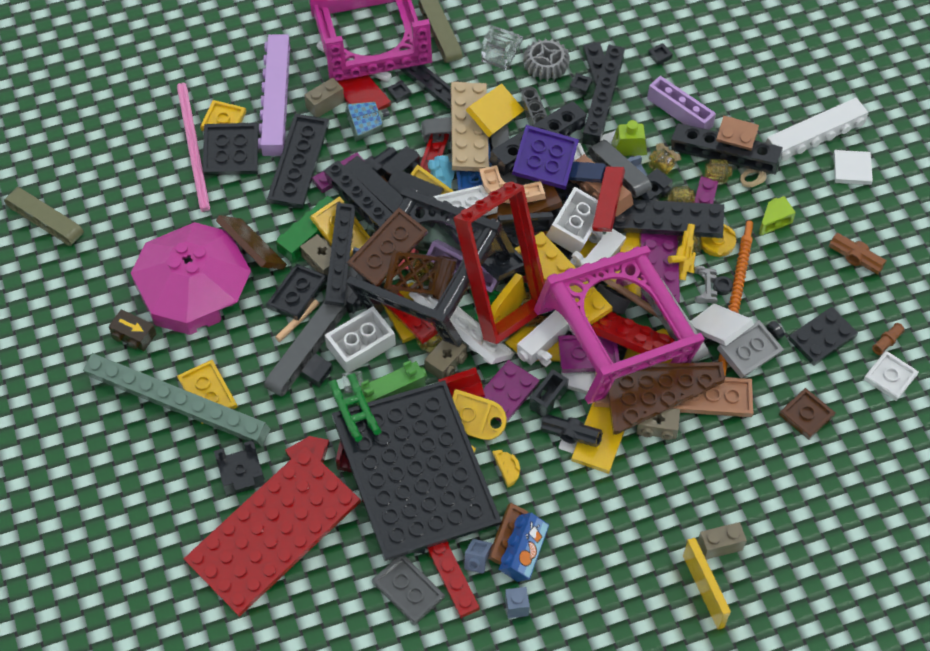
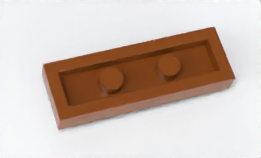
M513 503L507 505L488 555L489 560L501 565V558L507 549L508 539L513 533L515 521L519 515L527 514L528 511Z

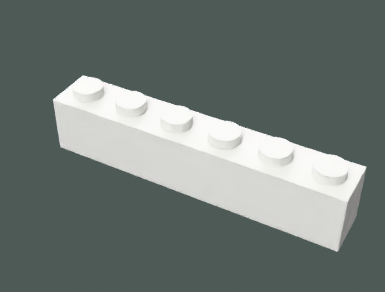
M854 98L767 137L766 143L783 147L782 160L786 161L793 155L801 154L811 147H817L820 143L827 140L830 141L840 134H846L855 127H861L866 122L868 111L857 98Z

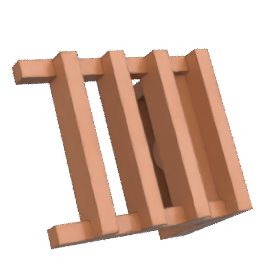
M723 116L716 141L752 151L759 125Z

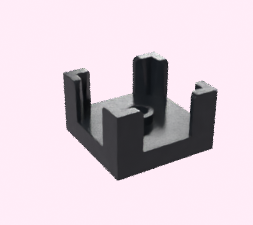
M253 440L244 443L245 450L225 455L224 449L214 451L226 496L258 488L265 484Z

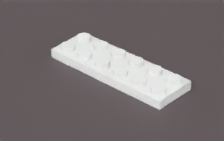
M415 292L408 294L414 299V302L434 309L439 299L433 298L432 294ZM457 306L450 321L462 340L469 345L472 351L479 353L483 360L489 364L512 359L515 353L502 342L494 344L483 340L480 324Z

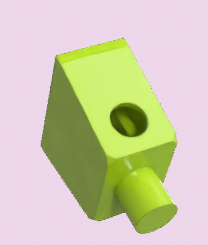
M634 120L629 121L627 124L618 125L612 139V146L623 156L647 155L644 125L638 124Z

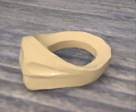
M747 169L741 175L740 181L743 186L748 188L757 186L767 179L766 172ZM754 172L759 174L756 180L752 182L745 181V177L748 174Z

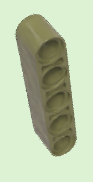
M418 0L424 20L429 19L431 35L444 62L450 63L463 59L460 45L438 0Z
M16 187L4 199L5 204L10 209L69 246L84 233L83 229L76 222L20 187Z

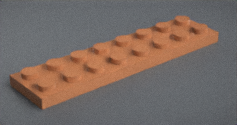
M725 377L724 383L673 408L680 409L681 413L752 417V379ZM608 394L605 399L596 401L594 407L610 408Z

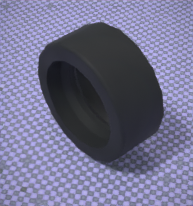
M599 284L596 290L612 306V311L624 314L630 304V300L616 290Z

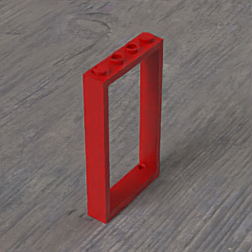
M514 182L505 183L498 190L490 192L488 196L476 201L474 205L462 210L461 213L453 217L483 340L494 344L500 343L538 316L534 308L545 284L524 185ZM509 199L531 299L495 324L471 223Z

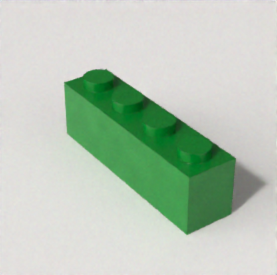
M326 196L312 210L307 211L298 222L293 223L289 230L279 235L276 240L277 251L294 263L302 256L301 245L317 234L323 238L324 236L310 219V216L334 199Z

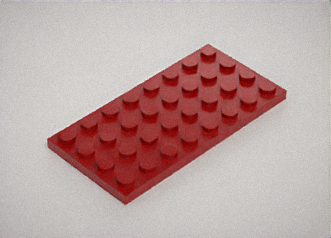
M304 447L183 559L240 617L345 518L361 500L312 452Z

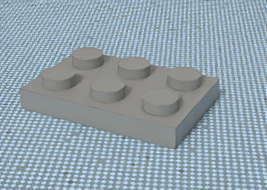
M760 320L755 322L751 328L727 346L721 344L717 348L741 379L784 350Z

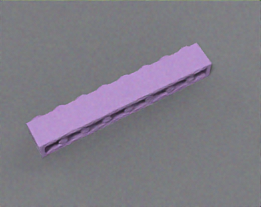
M289 34L268 35V42H265V52H267V55H264V65H266V68H263V79H265V82H262V93H264V96H261L263 110H260L262 124H259V134L262 135L261 138H258V148L262 149L263 156H281L285 145L290 39Z

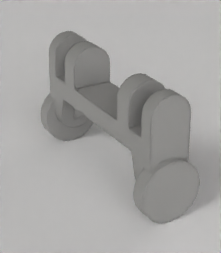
M704 266L695 267L694 272L705 280V292L702 295L696 296L695 302L699 304L717 303V291L711 290V282H714L717 278V271L705 268Z

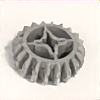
M546 38L544 41L538 39L537 43L532 41V44L528 45L524 52L523 63L525 70H528L529 75L533 74L534 78L539 77L540 81L542 78H546L547 81L549 78L555 80L556 76L560 78L569 67L570 56L568 49H565L564 44L560 45L559 41L554 42L553 38L550 41H547Z

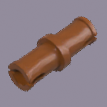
M895 323L888 332H884L881 335V339L872 346V350L877 355H882L905 332L904 326L900 323Z

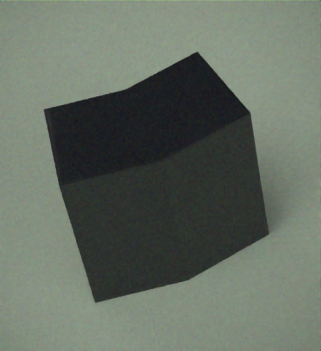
M315 353L301 371L300 376L315 386L320 387L333 370L332 363Z

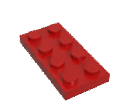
M612 311L592 325L596 335L640 354L675 342V339L670 338L667 334L658 333L648 326L639 325L633 320L625 319Z

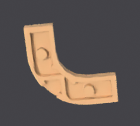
M497 165L479 169L484 189L488 194L498 190L506 183L502 180ZM541 181L524 185L527 203L546 199Z

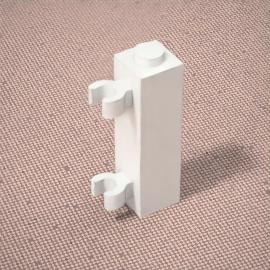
M614 229L606 234L592 231L591 233L593 234L589 237V240L592 243L598 244L586 258L580 252L575 251L570 262L575 267H581L585 263L597 262L603 257H612L619 253L626 240V236Z
M556 310L517 344L518 357L530 365L538 359L545 367L552 363L550 360L552 355L547 351L558 342V336L565 335L569 331L574 335L564 317Z

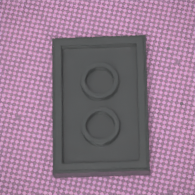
M405 555L397 557L371 580L372 584L414 626L445 598V595Z

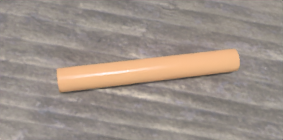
M314 299L300 320L293 319L275 336L276 340L281 342L320 303Z

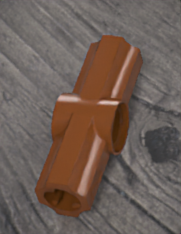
M839 233L834 235L829 244L830 248L846 256L845 258L850 264L854 266L862 265L877 275L881 272L887 261L871 252L864 242H854Z

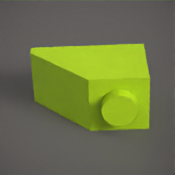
M785 196L774 198L768 202L759 231L760 235L793 223L796 212Z

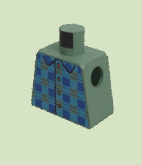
M375 102L348 104L345 110L355 141L379 132L383 126L382 120L390 119L389 110L387 108L378 110Z

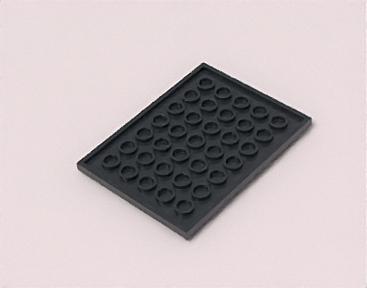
M445 380L368 402L367 404L381 429V433L375 435L369 428L366 419L356 422L355 424L363 437L360 442H356L349 433L341 411L332 413L333 422L384 561L501 524L502 521ZM360 405L348 408L351 415L362 412Z

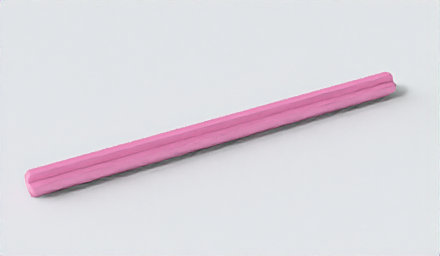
M178 83L177 90L199 207L202 212L210 210L188 90L185 83Z

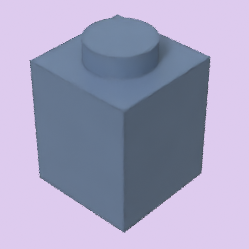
M527 588L505 589L508 618L529 616L530 606Z

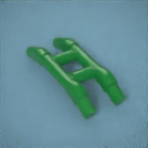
M355 373L347 376L354 396L343 399L336 379L329 381V385L349 433L356 442H360L363 437L355 424L356 422L366 419L369 428L375 435H379L381 429L374 415H372ZM359 403L362 412L351 415L347 406Z

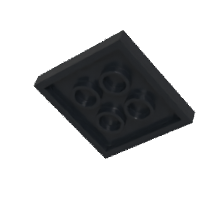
M258 123L204 124L203 174H258Z

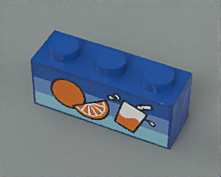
M533 513L519 515L516 519L513 533L508 539L507 549L501 558L499 570L517 582L530 580L549 528L548 523Z

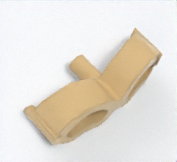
M663 143L656 144L658 154H664L667 151L668 157L673 158L671 162L681 160L679 154L669 150Z

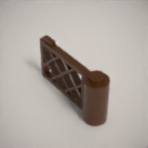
M393 250L384 288L394 294H398L399 291L432 294L433 298L440 300L454 276L457 260L442 255L433 256ZM398 256H403L405 262L398 267ZM418 258L420 264L413 268L411 263ZM434 260V266L429 271L426 265ZM408 266L410 273L403 277L401 271ZM423 268L426 274L419 279L416 273ZM398 274L400 281L395 285H391L393 278ZM411 277H414L416 282L409 287L406 282ZM429 279L428 289H424L422 283Z

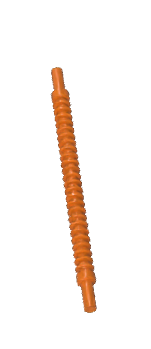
M746 221L744 235L741 237L738 261L736 262V274L734 275L735 278L733 279L734 283L729 301L730 305L728 306L729 310L738 314L745 283L744 279L747 273L748 257L750 256L749 253L753 241L751 237L753 221ZM720 353L718 362L723 363L724 374L726 376L727 365H729V363Z

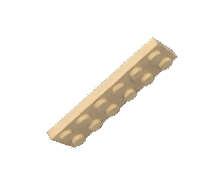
M451 82L452 170L479 172V169L489 167L488 136L466 112L470 105L487 94L486 83Z

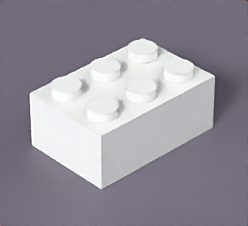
M574 187L546 236L572 253L575 251L580 252L593 231L592 225L598 200Z
M374 306L325 334L326 347L347 374L396 345L394 331Z

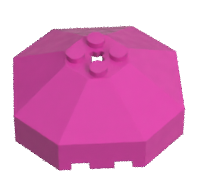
M194 222L146 242L131 271V276L155 326L191 335L196 333L197 329L207 325L210 327L221 321L219 310L233 306V304L238 302L251 270L234 239L225 230ZM191 257L192 262L185 264L183 259Z

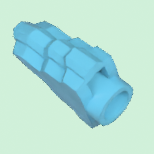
M436 156L434 160H429L428 169L431 171V175L451 188L456 170H452V162H449V156Z

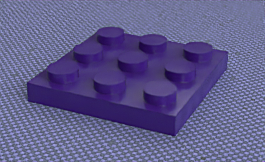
M526 125L512 175L566 189L579 139Z

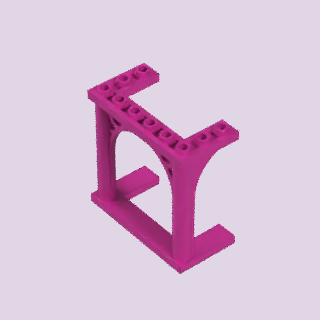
M309 0L311 15L315 17L326 55L329 79L334 78L336 81L432 63L429 19L418 21L412 0ZM396 2L405 33L402 41L395 48L382 54L370 56L355 54L344 48L342 36H336L330 14Z
M647 245L635 247L628 252H619L609 258L603 257L597 262L585 263L581 267L570 268L560 274H551L547 277L534 310L537 315L555 309L564 317L595 369L597 375L585 396L588 404L605 399L615 379L670 359H672L670 363H691L705 340L702 333H694L650 262L648 256L651 251ZM608 279H617L616 283L622 286L632 283L637 284L653 298L678 341L613 364L586 317L584 310L586 293L598 282ZM576 285L582 289V292H574L570 287Z

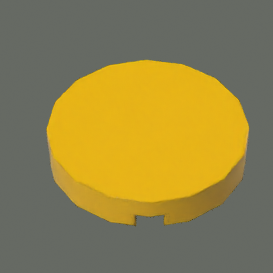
M724 224L723 238L699 237V243L701 241L702 249L705 253L711 256L722 257L734 250L736 234L729 226Z

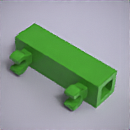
M410 360L403 363V367L372 382H369V380L362 382V393L368 403L426 386L425 378L427 374L425 369L418 365L417 361L412 363Z

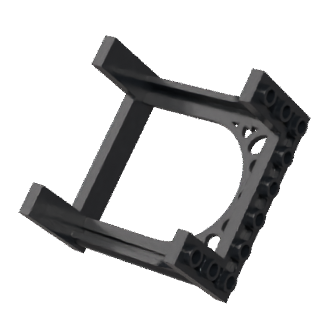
M403 188L400 193L403 200L398 207L419 224L433 228L436 222H440L456 229L453 217L466 209L461 206L459 208L455 207L448 201L444 200L442 202L432 195L426 196L415 189L409 190L407 188ZM481 216L471 223L472 230L476 229L479 231L474 236L481 266L489 256L496 252L512 258L515 251L500 221ZM462 259L460 266L434 309L372 285L360 274H357L356 277L349 276L346 281L366 309L374 306L381 315L384 310L381 303L432 323L443 341L460 347L463 340L450 321V318L470 285L464 259Z

